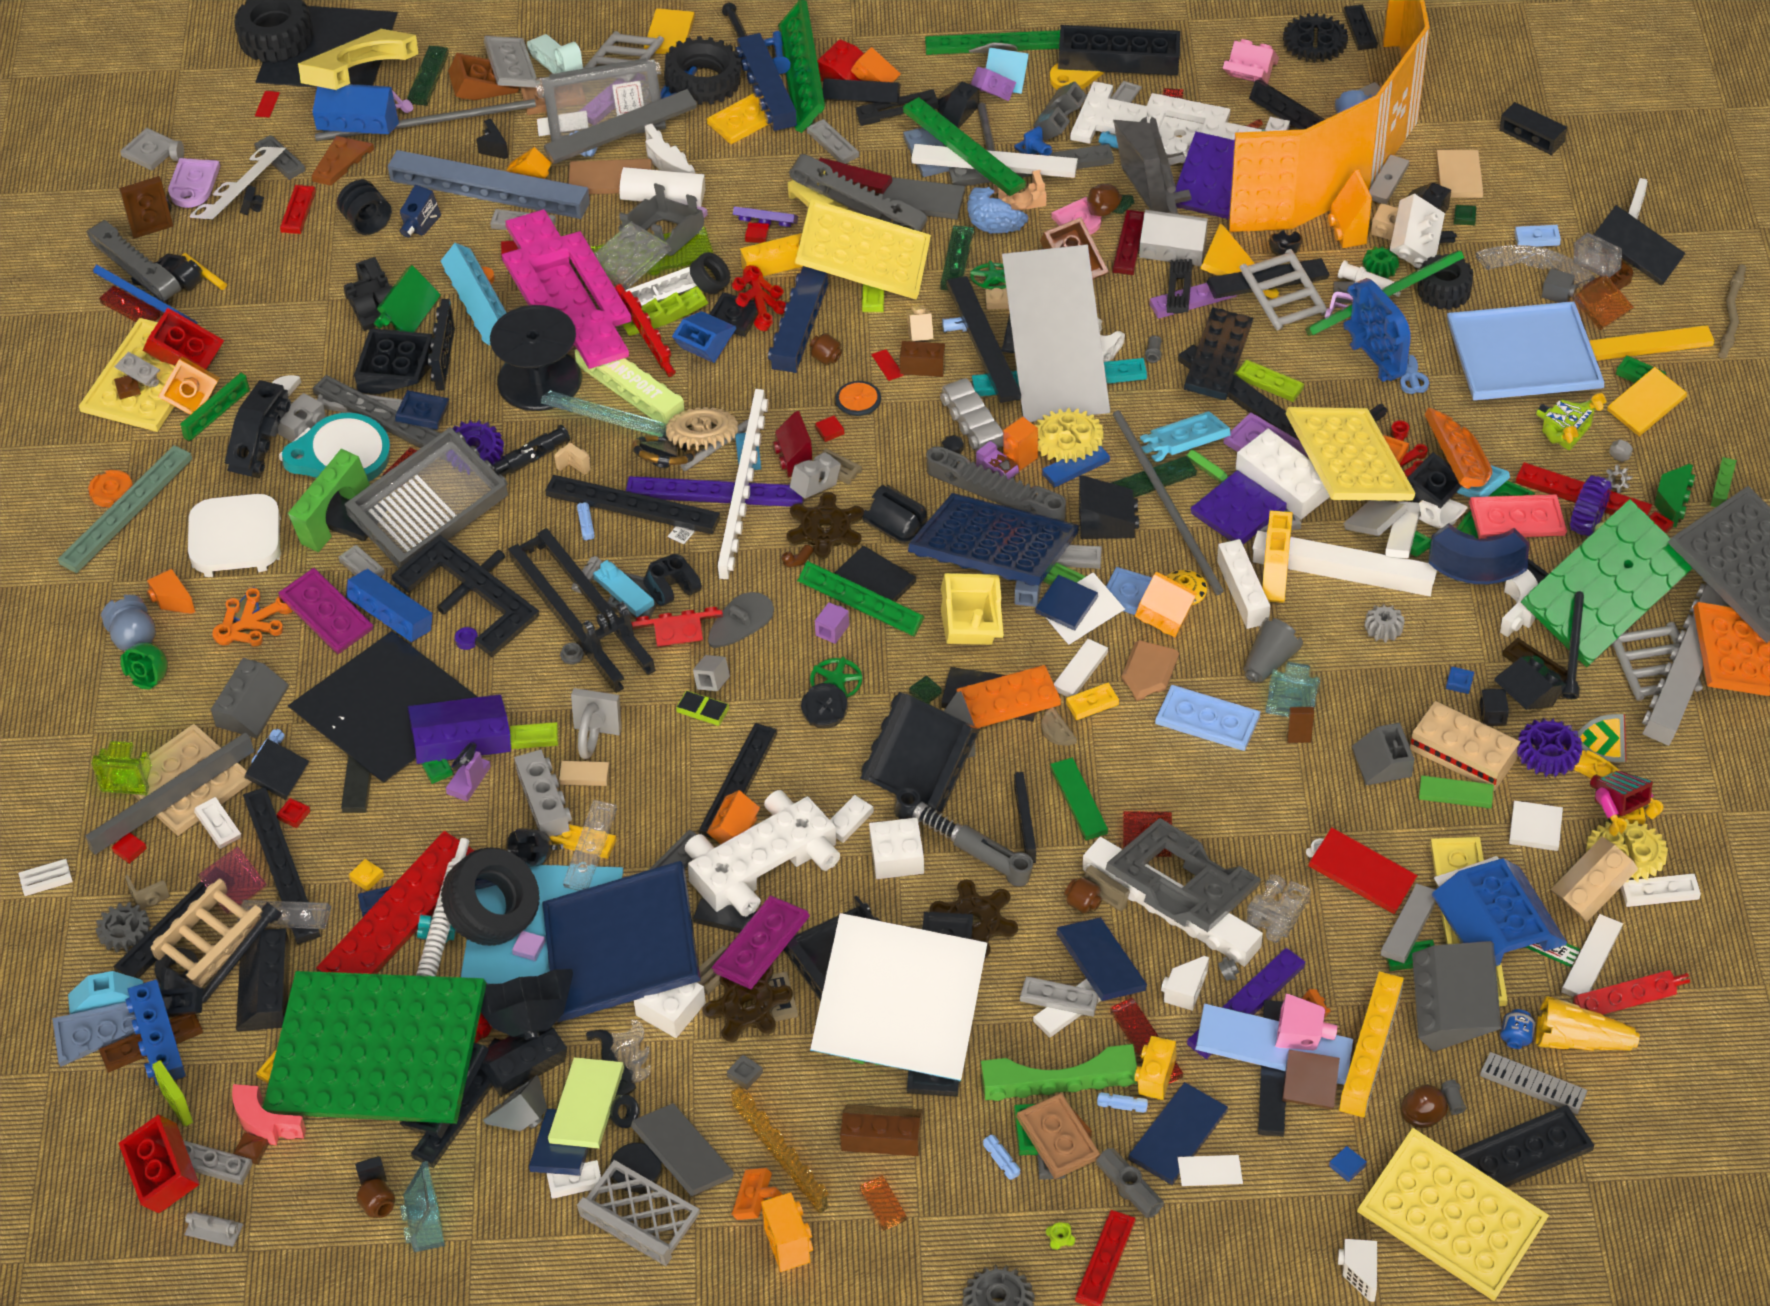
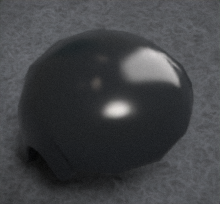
M1285 230L1271 234L1268 239L1271 251L1278 256L1285 254L1289 249H1292L1294 254H1296L1303 241L1302 236L1298 232L1294 231L1291 235H1288Z

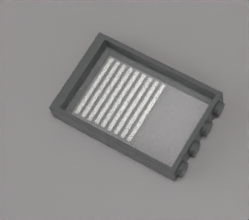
M449 427L345 503L347 515L399 569L437 536L441 535L446 540H449L508 496V483L501 474L497 475L494 472L492 465L487 460L483 461L480 458V454L475 447L467 445L465 438L460 432L456 433Z

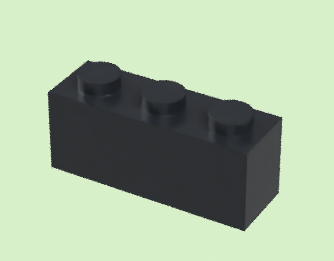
M1514 102L1501 115L1499 131L1553 155L1565 142L1567 126Z

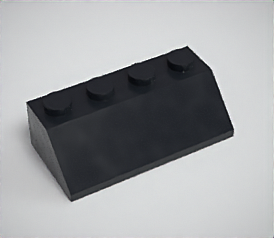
M286 928L263 930L240 959L237 1031L282 1028L288 1004L291 950Z

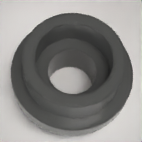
M567 643L563 646L560 656L561 660L566 664H577L583 659L584 653L578 644Z
M1224 957L1223 961L1218 963L1226 981L1231 979L1233 981L1237 980L1236 974L1239 973V969L1233 959L1229 961L1227 957Z

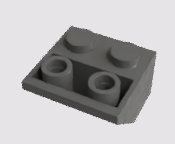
M1400 723L1376 727L1352 745V751L1366 786L1412 777L1414 757Z

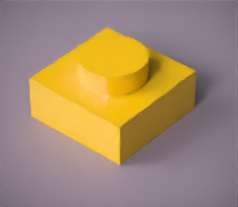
M364 859L349 873L350 880L366 891H369L384 876L383 870L367 859Z

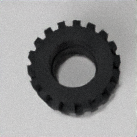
M1438 254L1435 257H1429L1427 261L1422 263L1420 269L1449 254ZM1461 259L1418 281L1417 291L1419 292V297L1422 298L1424 303H1429V306H1435L1437 309L1446 308L1450 310L1452 307H1460V304L1464 305L1469 300L1474 275L1471 265L1465 263V259Z

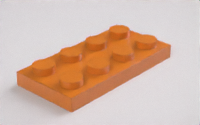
M1045 665L956 689V693L962 692L973 723L977 728L1061 705L1060 696Z

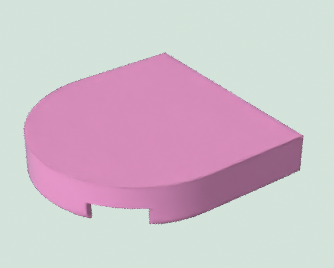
M1087 197L1052 212V219L1059 226L1082 217L1090 235L1095 233L1101 226V216H1094L1089 212L1086 201Z

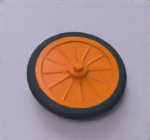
M853 381L843 385L837 391L835 401L842 412L852 416H863L872 413L879 407L881 393L876 386L869 382Z

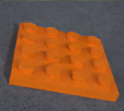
M1697 602L1693 606L1707 686L1770 696V641L1766 643L1732 607Z

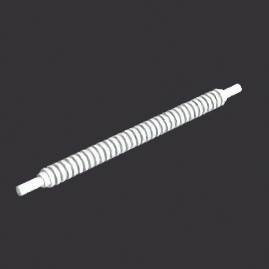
M460 839L456 856L448 863L444 879L448 872L466 856L470 842L468 839ZM440 891L416 976L437 975L451 926L442 907V891Z

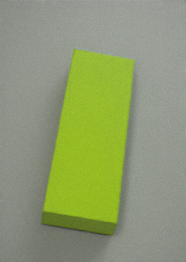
M1247 359L1236 372V375L1246 383L1291 402H1294L1304 389V383Z

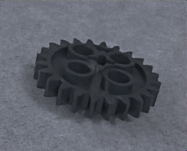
M1307 13L1305 18L1299 15V20L1293 18L1292 23L1288 22L1287 27L1284 28V46L1287 47L1286 51H1292V56L1298 54V59L1304 57L1306 62L1309 59H1313V62L1316 63L1317 59H1320L1323 63L1324 58L1331 61L1332 56L1338 58L1339 53L1343 54L1344 49L1347 48V29H1344V24L1339 25L1340 20L1333 21V16L1327 19L1325 14L1318 17V14L1315 13L1311 17ZM1315 27L1318 28L1317 48L1313 47Z

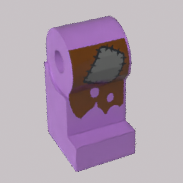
M989 441L976 451L977 467L981 464L984 470L990 468L992 473L998 471L1001 477L1003 474H1006L1009 480L1019 473V468L1015 461L999 452L997 445Z

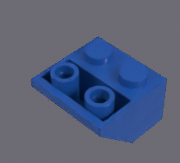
M701 311L684 318L672 337L681 349L715 363L736 330V326Z

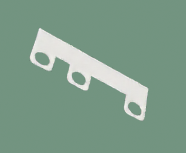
M261 147L250 157V160H257L258 162L238 182L223 183L213 193L215 196L222 197L214 205H200L190 215V218L213 219L286 148ZM266 150L262 156L255 158L259 151ZM229 185L226 191L218 193L221 187ZM206 207L203 213L195 215L197 210Z

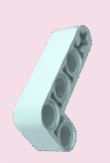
M547 34L527 41V47L531 56L553 74L583 69L581 51L576 42L573 41L561 46Z

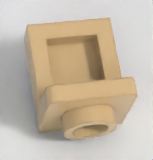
M572 443L559 449L555 454L556 469L559 471L568 465H571L584 475L591 470L588 453Z

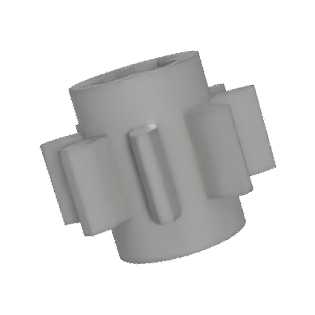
M1619 464L1615 465L1614 472L1611 469L1606 470L1609 474L1606 480L1611 482L1612 488H1617L1618 493L1621 492L1622 486L1628 489L1630 485L1627 481L1633 478V476H1628L1627 474L1628 467L1622 470ZM1621 474L1622 482L1615 483V476Z

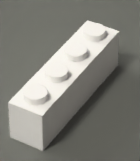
M1241 540L1218 544L1217 563L1246 628L1261 626L1265 618L1270 615V604Z

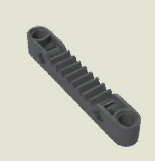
M806 154L799 155L789 171V175L794 181L860 214L919 232L922 231L928 221L927 216L922 211L899 200L890 201L889 197L883 200V194L875 196V190L867 192V186L861 189L860 183L853 185V180L845 181L844 175L838 178V172L833 173L830 166Z
M102 220L86 231L91 242L101 252L162 302L181 291L178 281L160 264L149 261L147 257H144L143 253L140 254L139 250H136L134 246L127 243L125 239L123 240L122 236H119L118 230L106 220Z
M935 446L927 450L926 468L930 476L1003 506L1065 521L1066 499L1062 495L1040 486L1031 487L1028 483L1024 486L1021 480L1016 483L1013 477L1009 480L1006 474H1003L1001 477L998 471L992 473L990 468L984 470L981 464L977 467L975 462L972 461L971 463L965 456L946 448Z

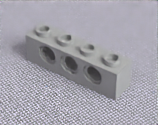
M541 749L514 757L516 771L538 830L545 832L549 837L558 836L570 831L568 822L572 821L568 807H563L565 799L562 791H557L556 789L559 788L556 775H551L550 773L553 770L549 757L544 758Z

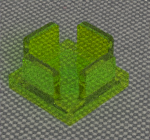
M111 741L107 750L101 748L99 755H93L91 761L101 792L147 795L149 791L148 777L152 767L148 752H142L140 759L131 758L134 746L130 742Z

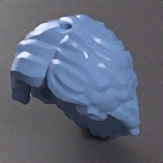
M990 187L973 188L969 195L967 211L972 224L978 229L990 234L1008 233L1009 231L1021 230L1024 223L1028 222L1029 217L1024 212L1013 210L1010 204L999 198H989L995 190Z

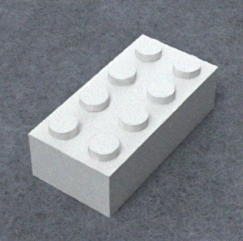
M1269 428L1237 452L1236 470L1286 502L1287 509L1293 512L1299 519H1303L1330 497L1312 462Z

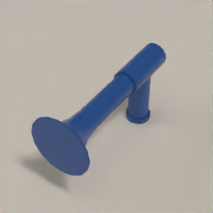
M775 31L773 32V38L765 39L764 43L766 47L774 45L776 57L772 60L778 73L783 74L790 69L791 65L789 59L783 57L781 32Z

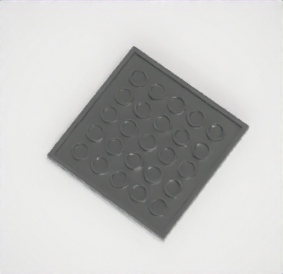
M1747 486L1674 535L1668 543L1738 613L1758 636L1768 643L1770 641V507Z

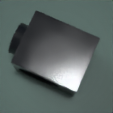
M1504 689L1481 690L1479 707L1482 723L1487 726H1506L1509 714L1506 691Z

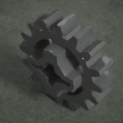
M128 902L126 907H123L121 903H118L116 909L111 906L108 907L109 913L102 912L103 920L96 921L98 926L95 929L101 945L105 944L107 950L114 947L117 953L121 948L128 952L130 946H135L150 931L151 923L146 911H141L140 905H136L133 908L131 902Z

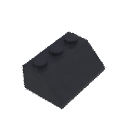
M553 1027L539 1033L540 1037L525 1040L524 1036H508L488 1047L489 1052L480 1068L500 1097L520 1087L534 1076H539L565 1062L567 1046Z

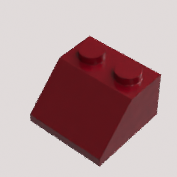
M800 411L794 412L775 431V441L772 442L774 453L780 456L778 457L781 470L785 469L788 478L792 477L795 465L808 460L813 461L812 442Z

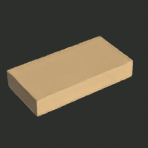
M562 761L559 783L560 785L607 786L609 762Z

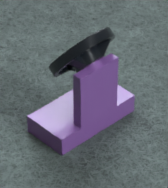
M473 741L454 760L451 767L458 771L446 787L448 795L467 802L491 767L490 761L482 759L480 752H475L477 744Z

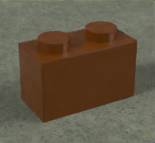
M902 341L900 374L944 376L945 343Z

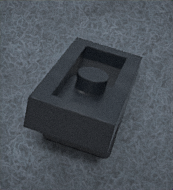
M492 119L483 121L485 128L482 130L483 136L476 139L478 152L502 159L509 158L507 143Z

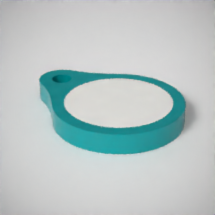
M357 413L333 414L323 418L302 437L286 445L282 451V463L284 468L290 473L317 478L342 448L359 456L368 481H371L384 471L389 462L390 441L385 429L370 417ZM299 455H302V456H303V457L300 458V459H295V457H297V456H299Z

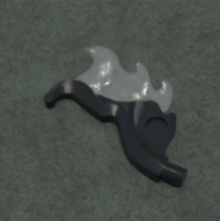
M633 1019L631 1020L633 1027L625 1033H609L601 1029L586 1033L587 1040L596 1038L602 1042L603 1060L623 1062L624 1064L616 1096L632 1093L636 1089L634 1083L643 1081L651 1072V1065H648L645 1069L641 1068L642 1064L647 1060L650 1051L649 1046L643 1051L639 1050L640 1042L644 1038V1027L640 1022Z

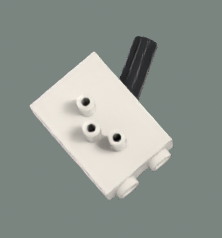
M1416 194L1401 199L1399 202L1390 251L1411 263L1415 268L1420 269L1424 261H1427L1429 257L1437 255L1439 244L1454 243L1457 234L1453 231H1441L1445 213Z

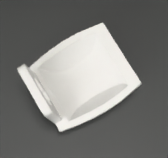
M1450 499L1440 509L1436 505L1422 500L1419 503L1421 512L1419 520L1437 529H1441L1448 523L1453 525L1468 507Z

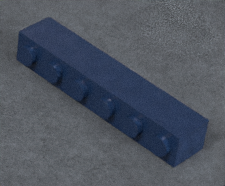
M757 33L737 38L738 47H735V51H738L739 58H741L742 70L747 72L749 85H753L755 98H759L760 109L765 111L767 124H771L773 131L797 126L796 109L761 34Z
M806 266L802 267L801 273H797L795 288L792 287L790 302H787L785 306V316L780 319V330L775 333L774 346L770 347L768 352V360H771L772 369L797 373L829 285L828 273Z

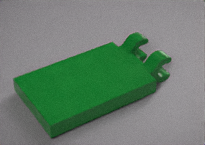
M411 265L406 268L378 306L377 310L381 314L374 321V324L381 329L383 325L387 326L391 323L396 328L395 331L414 332L441 294Z

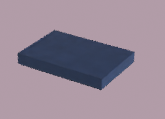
M547 1109L529 1164L530 1172L581 1176L589 1147L549 1143L548 1136L557 1109Z

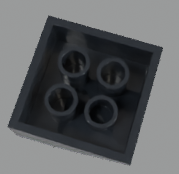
M370 328L354 373L357 391L369 394H382L419 383L431 368L428 365V355L432 354L431 339L433 334Z

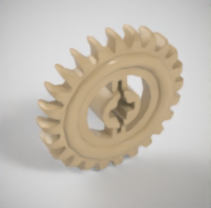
M699 407L695 408V410L688 409L687 412L682 411L680 414L674 415L666 425V436L669 441L672 442L673 440L674 445L679 441L680 448L683 447L684 443H687L688 450H690L692 444H695L697 451L699 450V445H704L707 451L709 443L713 444L714 449H716V441H719L724 446V438L730 443L731 437L734 439L735 434L738 433V422L735 420V417L729 412H724L722 409L717 410V408L708 409V407H704L701 409ZM711 422H713V423H715V424L717 425V426L714 427L713 429H712V424H711ZM692 424V430H689L687 426Z

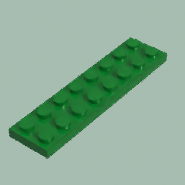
M798 0L778 24L782 36L783 57L789 59L791 65L790 69L786 72L790 99L796 109L797 126H795V130L803 133L812 124L816 116L823 112L825 103L808 4L806 0Z

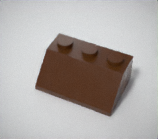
M846 1104L842 1115L840 1132L841 1151L919 1156L923 1109Z

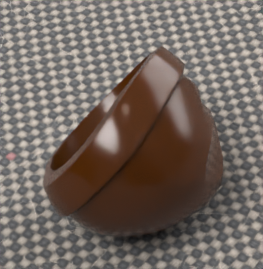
M1424 1084L1415 1087L1406 1094L1400 1110L1402 1117L1412 1126L1428 1128L1436 1125L1444 1118L1448 1105L1440 1089L1433 1085Z

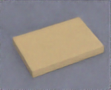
M1437 150L1439 185L1451 189L1450 198H1483L1478 150Z

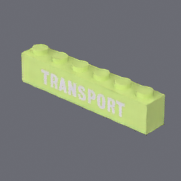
M575 350L576 362L581 369L666 428L667 423H669L668 421L674 415L684 411V400L679 394L673 393L666 385L653 379L649 373L643 372L633 362L623 358L589 369L579 351Z

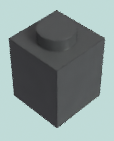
M1550 269L1544 281L1541 298L1559 303L1568 302L1569 297H1574L1577 285L1574 284L1575 275Z

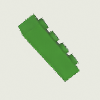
M1722 458L1711 502L1712 507H1717L1727 500L1737 460Z

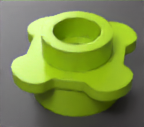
M1058 1222L1046 1229V1235L1050 1237V1247L1052 1249L1058 1250L1062 1246H1073L1075 1244V1237L1071 1235L1070 1224Z

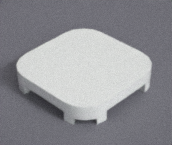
M265 494L211 498L196 504L190 511L188 525V553L192 568L204 573L205 577H213L214 571L257 567L258 572L267 571L266 567L276 559L280 560L281 517L277 502Z

